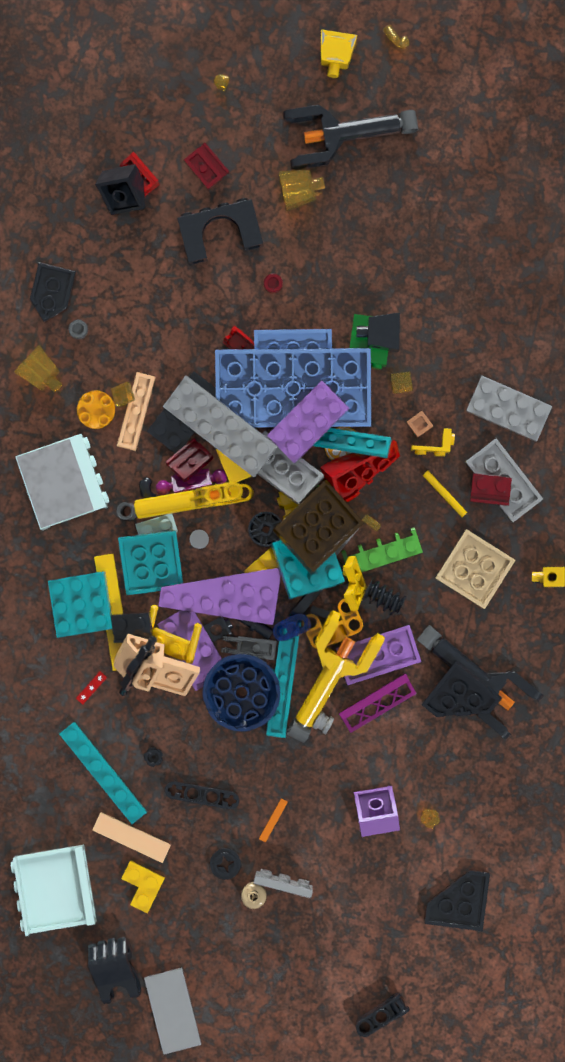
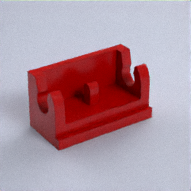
M133 151L131 155L120 163V167L136 164L143 178L144 196L146 197L160 185L159 180Z
M235 325L223 341V344L229 349H254V341Z

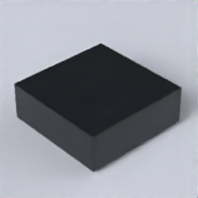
M312 606L310 610L311 614L326 619L330 614V611Z

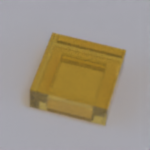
M410 372L391 374L393 394L413 391Z
M129 382L111 388L116 407H121L135 401Z
M365 515L362 519V522L375 532L381 527V524L369 515Z

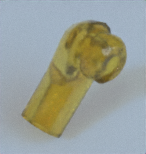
M391 25L384 28V33L388 39L399 49H405L406 46H409L408 38L403 36L400 39Z

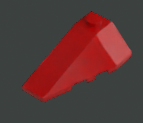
M395 440L391 441L388 458L359 453H351L335 458L320 467L322 474H324L323 479L324 481L327 480L347 503L360 494L359 490L366 484L370 485L373 482L372 478L376 474L384 472L400 457L398 445Z

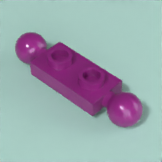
M208 468L198 471L185 483L177 475L171 476V483L161 480L156 485V491L159 495H167L171 490L174 493L212 486V482L223 484L227 481L228 477L223 469H217L213 474H210Z

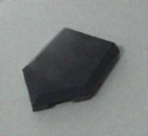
M38 263L30 301L43 322L67 309L76 271Z

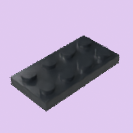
M193 371L189 378L216 398V388ZM165 408L147 430L150 435L173 453H176L185 446L195 434V431Z

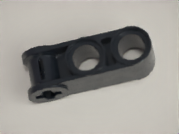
M400 992L390 996L386 1001L356 1020V1031L360 1036L368 1037L410 1011V1008L406 1007L401 999ZM384 1012L386 1013V1018L378 1020L376 1014ZM362 1022H367L370 1024V1027L367 1030H361L359 1025Z

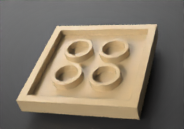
M466 529L435 579L485 609L512 567L515 559Z

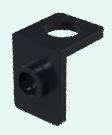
M220 616L204 626L212 642L232 634L231 629L233 626L228 618L224 619V617ZM215 624L220 625L222 628L221 634L217 636L211 633V627Z

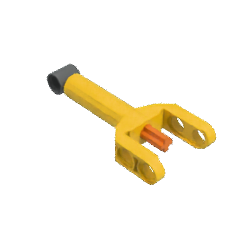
M236 482L223 483L185 492L135 500V504L123 502L117 507V515L123 520H133L136 517L142 519L200 508L235 504L251 500L254 491L248 484H238ZM243 487L249 489V496L247 498L241 497ZM127 506L131 509L129 516H126L124 513Z
M334 610L329 614L315 639L323 669L296 716L297 720L293 719L286 732V735L302 743H305L308 739L311 727L339 678L367 672L385 639L384 636L378 633L373 636L357 664H355L354 661L347 658L355 644V641L349 637L344 638L337 652L326 647L339 625L341 614Z

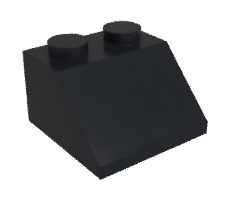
M136 164L103 170L95 185L111 215L145 208L144 182Z

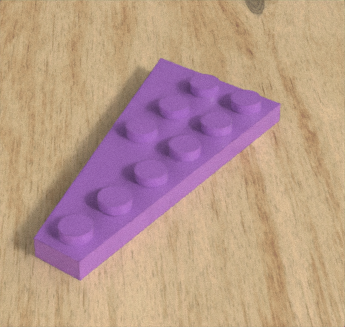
M279 568L163 586L161 587L158 606L273 625L281 573Z

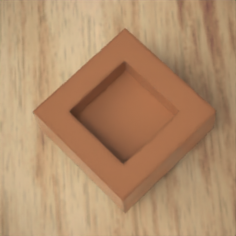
M423 411L406 422L417 438L433 427Z

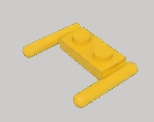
M152 605L150 607L152 636L157 638V643L164 644L165 654L192 664L202 625L200 623L194 625L191 641L162 629L154 628L158 606Z

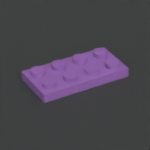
M321 381L267 436L293 463H296L350 408Z
M180 610L157 625L166 632L191 641L194 625L196 623L202 625L195 612ZM203 625L194 661L191 664L200 667V673L192 685L195 691L203 687L210 669L222 659Z
M410 625L380 634L385 639L370 668L365 673L345 676L347 685L421 662ZM372 637L355 642L347 658L357 664Z

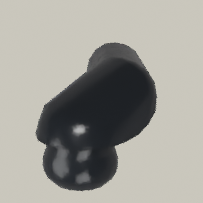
M144 477L139 482V489L143 498L157 496L151 492L152 480L149 477Z

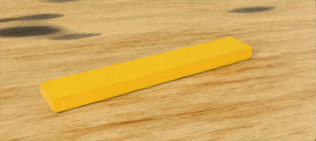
M114 554L94 557L96 572L105 571L112 615L124 614ZM109 629L106 632L113 671H116L114 659L122 643H114L113 629Z

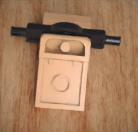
M127 634L114 659V667L123 676L120 684L122 688L119 690L122 696L127 695L129 689L133 686L148 692L151 687L186 696L200 673V667L164 657V644L157 643L155 636H151L147 640Z

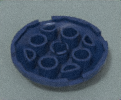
M235 654L221 659L210 669L203 685V700L208 713L218 724L233 731H250L263 726L275 714L280 701V684L275 672L265 661L253 655ZM244 687L247 690V695L240 696L237 693V689Z

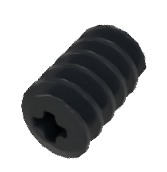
M372 578L363 594L362 600L365 601L370 597L369 604L377 601V608L384 605V612L390 609L389 615L392 616L395 612L398 614L407 596L399 599V592L392 595V588L386 592V585L384 584L379 588L380 581L377 580L372 584Z

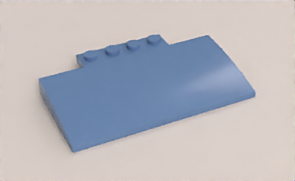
M332 329L254 330V349L215 350L216 399L253 427H276L321 381L350 408L332 427L371 426V348H332Z

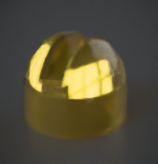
M224 74L217 75L214 79L215 86L225 91L230 77Z

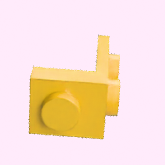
M444 428L442 430L441 447L412 445L411 451H415V455H426V452H434V456H445V453H450L451 445H454L455 434H451L452 429Z

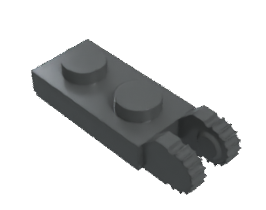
M223 636L222 640L226 642H237V650L224 647L221 648L223 653L248 654L260 659H275L277 641L238 636V638Z

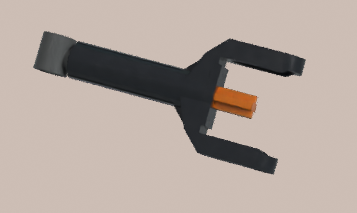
M320 105L289 109L283 112V120L286 122L298 123L321 119L322 124L321 130L304 132L305 143L324 141L326 151L299 155L290 160L291 169L293 170L328 165L345 141L400 133V129L403 134H410L419 130L415 110L400 112L399 116L394 114L348 122L338 121Z
M430 625L416 639L428 650L432 649L431 652L450 668L456 661L460 662L502 697L499 704L507 711L515 703L501 691L507 683V679L512 681L529 697L537 701L544 697L543 694L515 671L487 674L447 639L441 638L442 635ZM477 714L480 719L505 740H508L512 735L491 714Z

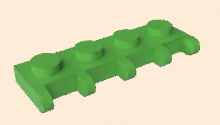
M415 527L411 528L413 536L400 539L397 532L394 533L396 541L382 545L380 538L376 539L378 547L363 551L360 544L358 545L360 553L351 556H356L361 572H365L423 553ZM342 550V556L346 563L347 553L345 550Z

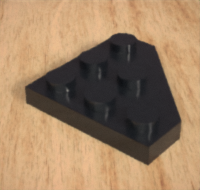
M456 661L426 698L422 706L435 717L450 715L467 716L471 714L484 715L490 714L502 697L460 662Z
M469 870L427 903L424 923L483 932L490 872Z

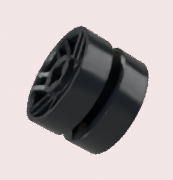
M268 511L260 512L253 516L248 526L251 540L256 545L265 548L271 547L273 542L280 541V538L272 529L281 522V519L276 514ZM264 526L270 528L268 533L262 531Z

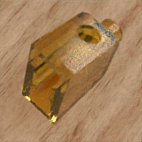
M310 170L279 172L286 211L314 201L316 197L315 190L325 189L323 177L312 179Z
M39 345L14 371L19 377L41 391L48 386L53 392H56L62 386V383L55 378L60 371Z

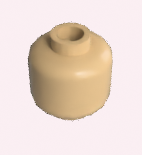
M250 882L244 886L241 899L246 907L257 909L265 903L267 892L264 886Z

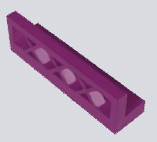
M404 673L339 712V715L349 732L352 733L417 693ZM406 683L411 692L405 696L398 695V687ZM386 694L394 696L392 704L389 706L380 704L381 698ZM370 704L377 706L376 712L372 716L364 714L365 707ZM353 714L360 715L359 723L351 727L346 718Z

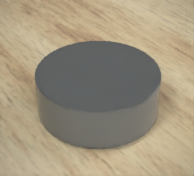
M74 320L69 325V333L74 339H83L88 334V326L82 320Z

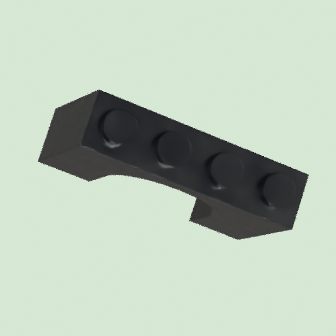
M241 198L234 204L222 203L218 205V208L210 209V207L200 209L199 213L192 214V212H186L177 218L190 266L208 261L203 243V233L211 222L218 219L229 220L238 227L245 252L263 247V240L252 199Z

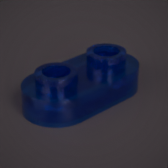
M304 614L293 615L278 622L273 628V635L279 641L293 639L310 629V619ZM301 620L304 622L303 627L299 625ZM284 628L287 629V634H286V635L283 634V629H284Z

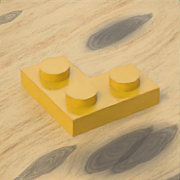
M348 556L343 566V573L349 581L347 591L344 593V599L348 603L350 611L358 610L367 586L356 556Z
M131 860L121 878L139 887L130 905L148 913L165 877Z

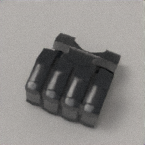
M126 937L118 938V941L115 938L108 939V942L105 940L99 941L98 946L97 944L88 945V967L103 1004H110L114 998L113 988L116 986L124 987L131 998H137L141 995V984L138 974L129 963L133 950Z

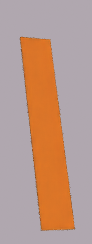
M280 799L259 837L265 843L288 803L284 799Z

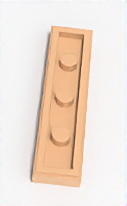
M139 372L136 373L117 447L136 451L156 377Z
M100 812L93 827V831L163 863L171 844L102 812Z

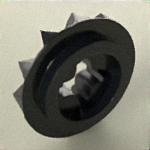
M220 849L211 857V871L219 879H232L240 871L241 859L237 852L231 849ZM223 856L227 861L232 862L228 866V872L224 866H217L223 862Z

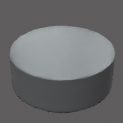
M195 530L190 535V543L196 549H203L209 543V536L203 530Z

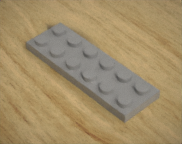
M188 376L184 377L163 406L252 477H256L278 447Z

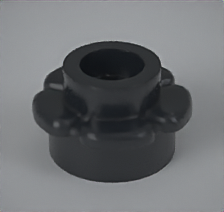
M154 747L149 748L148 752L144 754V760L151 767L160 765L163 761L162 751Z

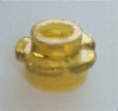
M426 809L423 811L421 816L422 824H425L427 828H433L439 824L440 818L436 810Z

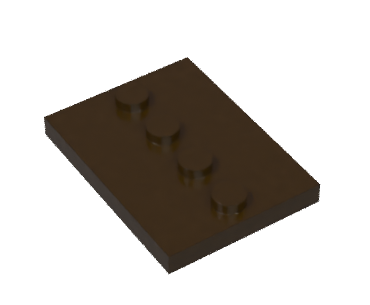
M325 480L272 530L306 570L312 574L364 523L332 485Z

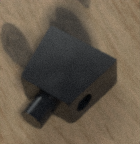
M400 313L369 317L368 326H356V338H368V347L399 352Z

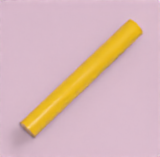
M429 471L422 475L461 517L467 513Z

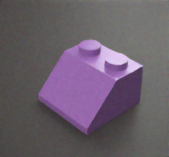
M392 786L354 792L361 837L400 830Z

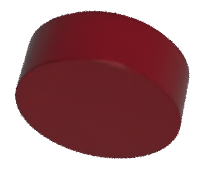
M269 274L265 277L264 288L267 292L275 294L282 289L283 281L279 275Z

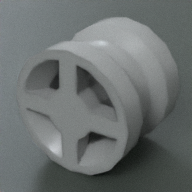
M321 711L312 728L320 729L326 735L335 718L332 716L328 717L325 715V712Z

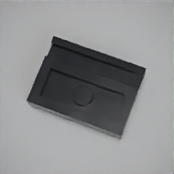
M151 612L111 615L114 643H123L127 634L147 640L152 636Z

